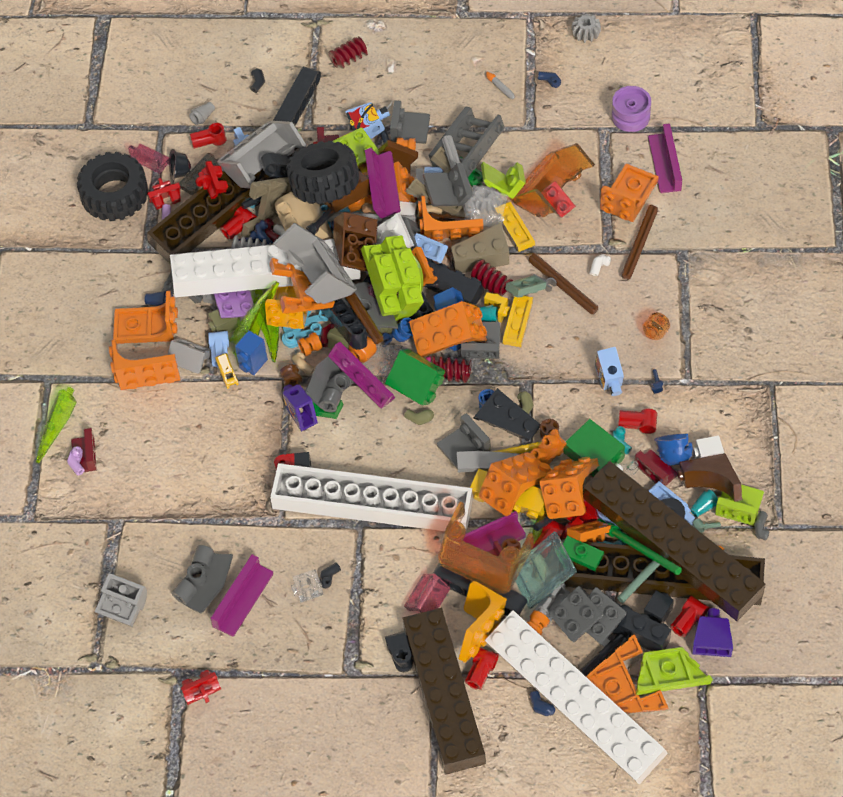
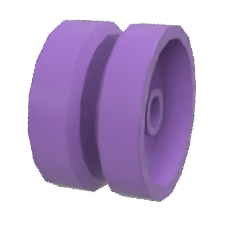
M637 86L620 88L615 92L612 99V121L614 125L626 132H636L645 128L650 121L651 97L649 93Z

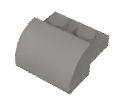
M109 573L101 589L103 594L95 609V613L133 627L139 611H143L147 598V589L145 586Z

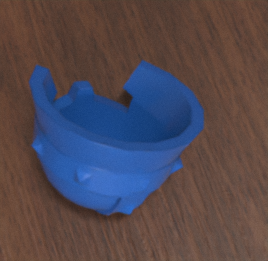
M688 433L665 435L654 439L658 446L657 451L660 454V459L667 463L668 466L680 465L679 462L689 460L693 456L692 442L688 443Z

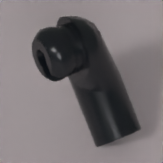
M258 68L251 72L255 82L250 89L254 93H257L265 83L263 71Z

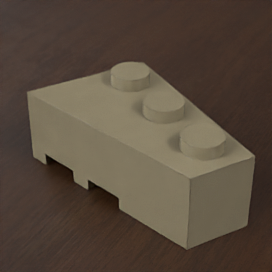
M502 222L451 247L454 271L458 270L462 273L471 272L474 266L483 259L485 264L490 263L491 267L509 265V249Z

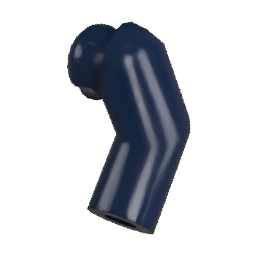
M539 71L538 80L547 81L554 88L561 85V79L556 73Z
M261 220L259 223L257 222L255 225L257 238L261 242L266 239L267 245L270 242L272 245L273 241L265 233L268 224L264 220Z
M533 691L529 694L535 713L543 716H552L555 713V706L553 704L541 701L539 691Z

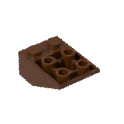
M343 212L334 218L333 237L340 266L368 272L361 249L363 246L376 245L378 219Z

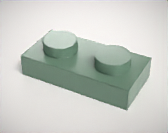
M535 275L506 283V290L515 297H523L526 294L537 293L540 290L546 289V282Z

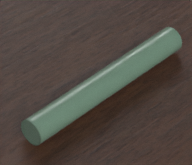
M652 561L617 597L618 600L624 603L660 564Z

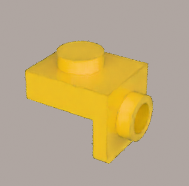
M487 292L484 297V306L493 305L498 307V322L502 323L504 317H508L510 312L508 298Z

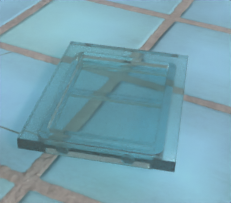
M553 532L513 565L516 572V583L522 595L526 597L527 605L530 609L577 572L557 532Z

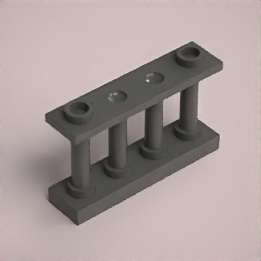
M465 106L430 152L429 158L431 159L440 147L445 150L442 139L446 135H451L456 150L468 153L464 159H459L460 163L464 165L467 177H469L498 136L503 132L505 126L501 115L497 114L494 120L490 122L475 118L472 108ZM472 125L487 128L483 134L468 131ZM463 137L478 140L474 146L459 143ZM430 160L433 167H439L432 160Z

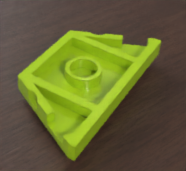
M683 647L644 652L641 659L636 695L655 693L659 690L668 691L711 684L713 679L710 675L706 676L699 669L700 665L689 656V653Z

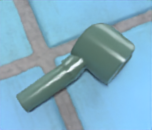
M701 519L694 520V525H692L701 533L709 528L721 527L720 522L703 524Z

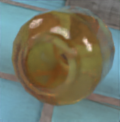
M654 312L645 320L642 330L647 338L660 340L668 332L670 321L664 314Z

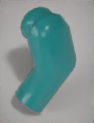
M618 426L613 431L612 436L625 445V454L627 455L632 447L625 442V428Z

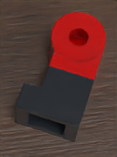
M302 452L279 455L274 460L275 469L277 471L278 463L311 468L310 453Z

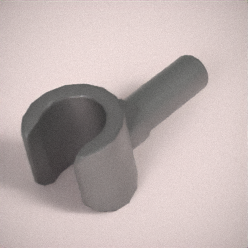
M533 274L546 282L545 290L547 292L552 291V287L548 284L556 286L554 278L543 279Z

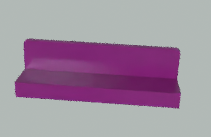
M670 123L663 124L662 134L648 136L655 172L659 176L660 193L682 191V175Z
M372 148L366 149L365 156L373 210L381 219L399 213L401 208L392 152L388 151L377 155Z
M341 342L335 344L328 357L381 409L395 399L394 394Z
M517 511L446 542L445 547L448 559L463 567L478 560L479 555L492 550L494 541H498L501 546L503 541L509 538H514L518 541L526 538V533L518 521Z
M251 554L210 618L213 628L232 637L237 633L274 574L272 570L260 565L259 557Z

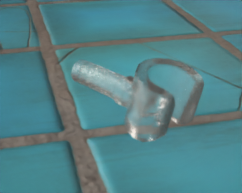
M634 460L628 465L619 463L626 473L631 476L635 475L639 470L637 468L639 464Z

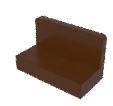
M387 140L378 149V155L391 151L393 163L399 161L411 175V164L418 158V152Z

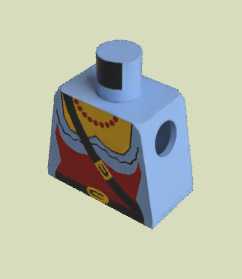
M371 102L345 111L353 130L363 128L370 139L384 131L385 127L382 119L390 116L386 106L376 110Z
M616 347L597 351L595 369L603 390L610 389L611 396L622 394L621 386L624 375Z

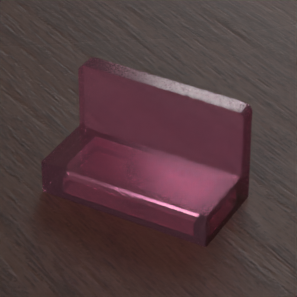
M139 144L137 148L132 145L128 147L131 158L134 157L142 166L159 174L169 164V157L142 144Z
M423 574L404 607L408 611H419L420 613L438 609L448 594L450 587L436 574Z

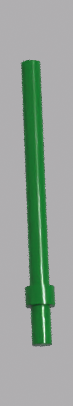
M600 518L597 519L600 522L611 525L609 533H606L607 535L618 538L674 574L679 575L682 569L623 533L616 525L607 523Z

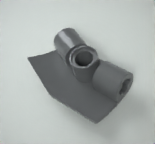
M368 282L355 284L357 288L355 291L356 295L379 331L380 328L398 329L394 315H381L373 287ZM345 297L341 298L345 302V304L351 309V311H353L347 299Z
M326 357L314 368L305 392L321 409L326 412H335L343 391L351 386L354 381L329 357Z
M198 545L192 564L187 569L186 577L171 592L172 596L183 605L202 614L223 589L233 554H216L212 548ZM196 574H201V576L197 578L193 577Z

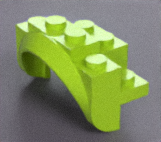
M403 235L385 237L381 244L363 246L361 251L381 315H394L395 320L398 321L415 314L424 303L422 297L423 272L411 248L406 247Z

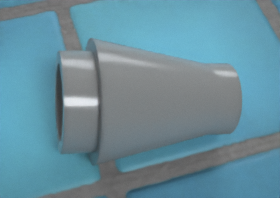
M207 102L202 106L192 109L189 114L190 120L195 125L203 124L210 114L215 111V107L211 102Z

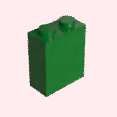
M404 349L399 351L385 384L422 406L428 405L436 398L435 392L444 381L443 375L445 370L413 351Z
M591 419L566 441L567 444L564 447V454L573 461H578V459L583 457L598 459L599 466L590 473L593 477L609 461L613 464H620L625 458V445Z

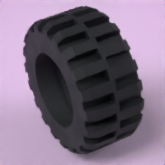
M321 141L317 144L312 143L307 147H302L290 157L286 166L293 195L303 202L307 201L309 204L331 203L333 200H340L356 188L360 179L353 150L341 142Z
M105 152V155H96L95 159H90L87 161V165H83L81 172L78 174L77 188L82 205H84V209L95 218L99 217L100 220L126 219L125 217H131L135 214V211H139L142 208V204L144 205L147 200L148 184L144 169L137 159L131 158L128 154L124 153L122 155L121 152L112 154L111 152ZM111 181L127 183L123 188L115 192L99 191L104 184Z

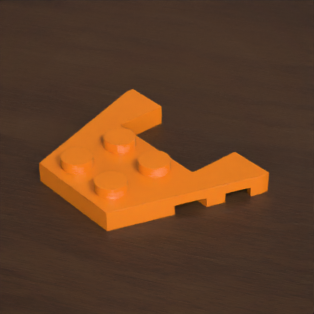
M271 258L269 264L272 275L291 277L296 298L281 297L280 305L284 314L333 307L335 301L318 304L304 292L312 284L303 271L295 269L294 265L289 263L287 265L277 263L278 259Z
M632 635L626 643L617 648L609 658L600 663L586 677L626 714L667 710L668 705L661 690L643 698L636 695V688L623 662L643 653L635 635Z

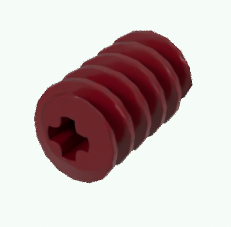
M358 36V38L354 37L352 41L348 40L346 44H341L340 47L330 50L329 57L336 68L340 66L344 69V62L349 66L350 59L355 63V56L362 59L361 53L367 56L368 52L364 41Z
M484 259L474 266L471 277L481 281L484 289H488L490 293L500 296L507 293L506 283L513 281L512 279L507 280L506 275L501 276L502 272H496V268L491 267L490 263L485 264Z
M433 356L432 363L445 370L444 380L447 376L448 381L451 382L455 377V381L459 383L462 377L463 383H467L471 375V359L468 365H466L465 359H462L461 364H458L457 358L451 363L450 357L447 358L446 362H443L442 356H440L438 361Z

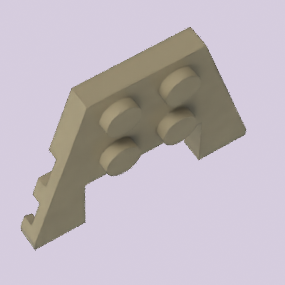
M440 147L430 160L444 170V173H449L451 170L449 160L444 154L445 150ZM415 178L405 192L421 199V196H425V202L431 204L426 186ZM463 206L436 207L456 216Z
M288 177L251 183L249 196L252 199L261 196L262 198L258 217L243 224L241 236L249 237L250 233L255 230L257 222L259 223L267 218L273 220L278 216L275 209L276 200L291 192Z

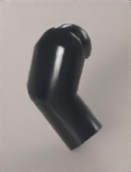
M337 562L320 572L319 584L322 588H329L332 584L333 575L341 571Z

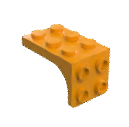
M294 287L274 288L272 299H267L265 302L267 325L304 329L308 311L284 314L280 305L282 296L296 298Z
M476 581L470 583L463 608L466 613L477 619L466 630L458 658L464 663L471 657L474 658L481 646H486L487 642L485 640L499 626L507 601L506 598Z

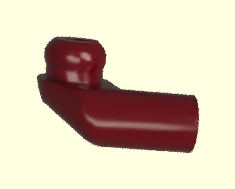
M267 218L264 220L268 224L265 233L275 242L280 235L273 231V220Z
M332 323L321 330L320 341L322 347H328L329 339H327V335L330 329L334 328Z

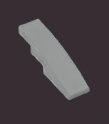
M489 451L457 452L458 473L476 472L478 469L488 472L491 463L519 454Z

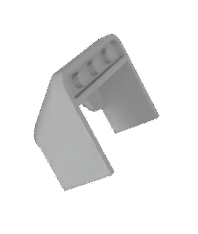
M269 121L219 158L217 163L238 186L251 188V183L255 180L254 175L263 168L260 160L264 154L275 153L289 156L295 152V148H302L307 145L292 122Z
M294 223L273 243L276 247L287 253V260L292 265H298L302 268L312 284L304 292L312 297L316 303L326 304L350 296L357 290L344 268L340 266L330 247L322 239L298 224Z

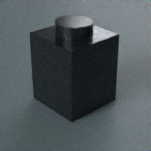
M655 591L644 608V614L655 622L664 623L673 609L674 599L666 593Z

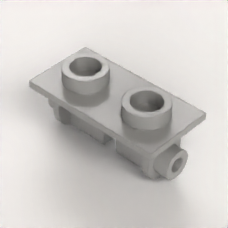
M561 581L552 583L534 610L546 615L551 622L553 618L549 613L570 594L564 588L566 585Z

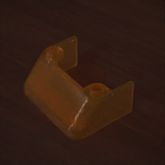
M578 143L552 151L526 177V184L513 199H509L515 205L534 216L545 217L556 210L541 192L554 181L563 188L567 182L578 180L582 176L581 172L583 170L594 167L595 164Z
M460 501L443 536L438 554L440 565L498 593L509 592L534 545L533 533L529 532L521 549L508 546L501 551L499 557L463 541L466 529L461 521L465 516L464 503Z

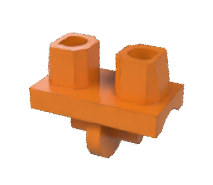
M553 429L549 435L543 437L542 443L530 453L535 455L539 461L549 465L556 456H560L563 453V448L567 443L560 437L558 430Z

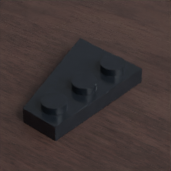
M498 388L473 417V419L484 421L490 426L503 429L507 433L526 441L531 440L541 425Z

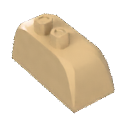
M292 191L275 202V209L285 231L294 223L306 229L310 223H314L324 214L320 204L303 202L296 198ZM326 221L319 228L315 236L322 240L334 239L330 226Z

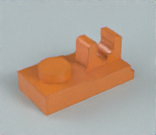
M415 247L412 253L422 268L423 287L426 284H433L438 278L433 275L432 272L434 270L429 266L422 248Z
M596 520L567 528V536L581 542H586L587 539L588 542H596V540L604 542L605 533H609L611 525Z

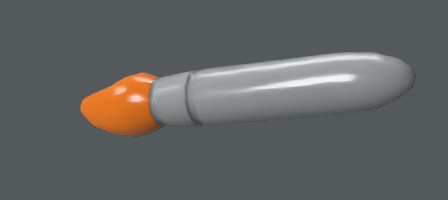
M486 72V77L489 81L493 82L508 98H515L514 93L496 78L495 74Z

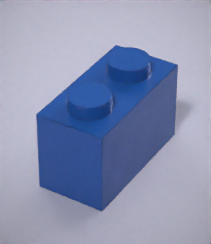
M248 331L235 346L239 368L245 373L249 372L255 375L268 360L264 339L251 331Z

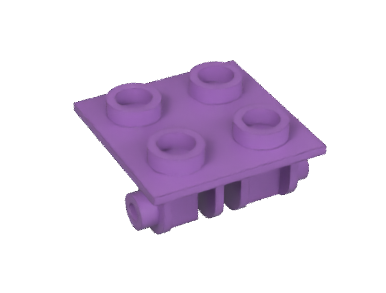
M249 290L214 294L221 318L240 317L241 322L248 324L252 316H257Z

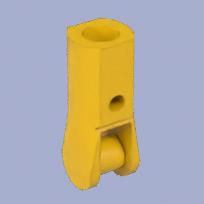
M223 353L216 356L215 359L226 388L229 389V386L234 384L239 385L228 354ZM231 372L232 377L229 378V379H226L225 374H228V373Z

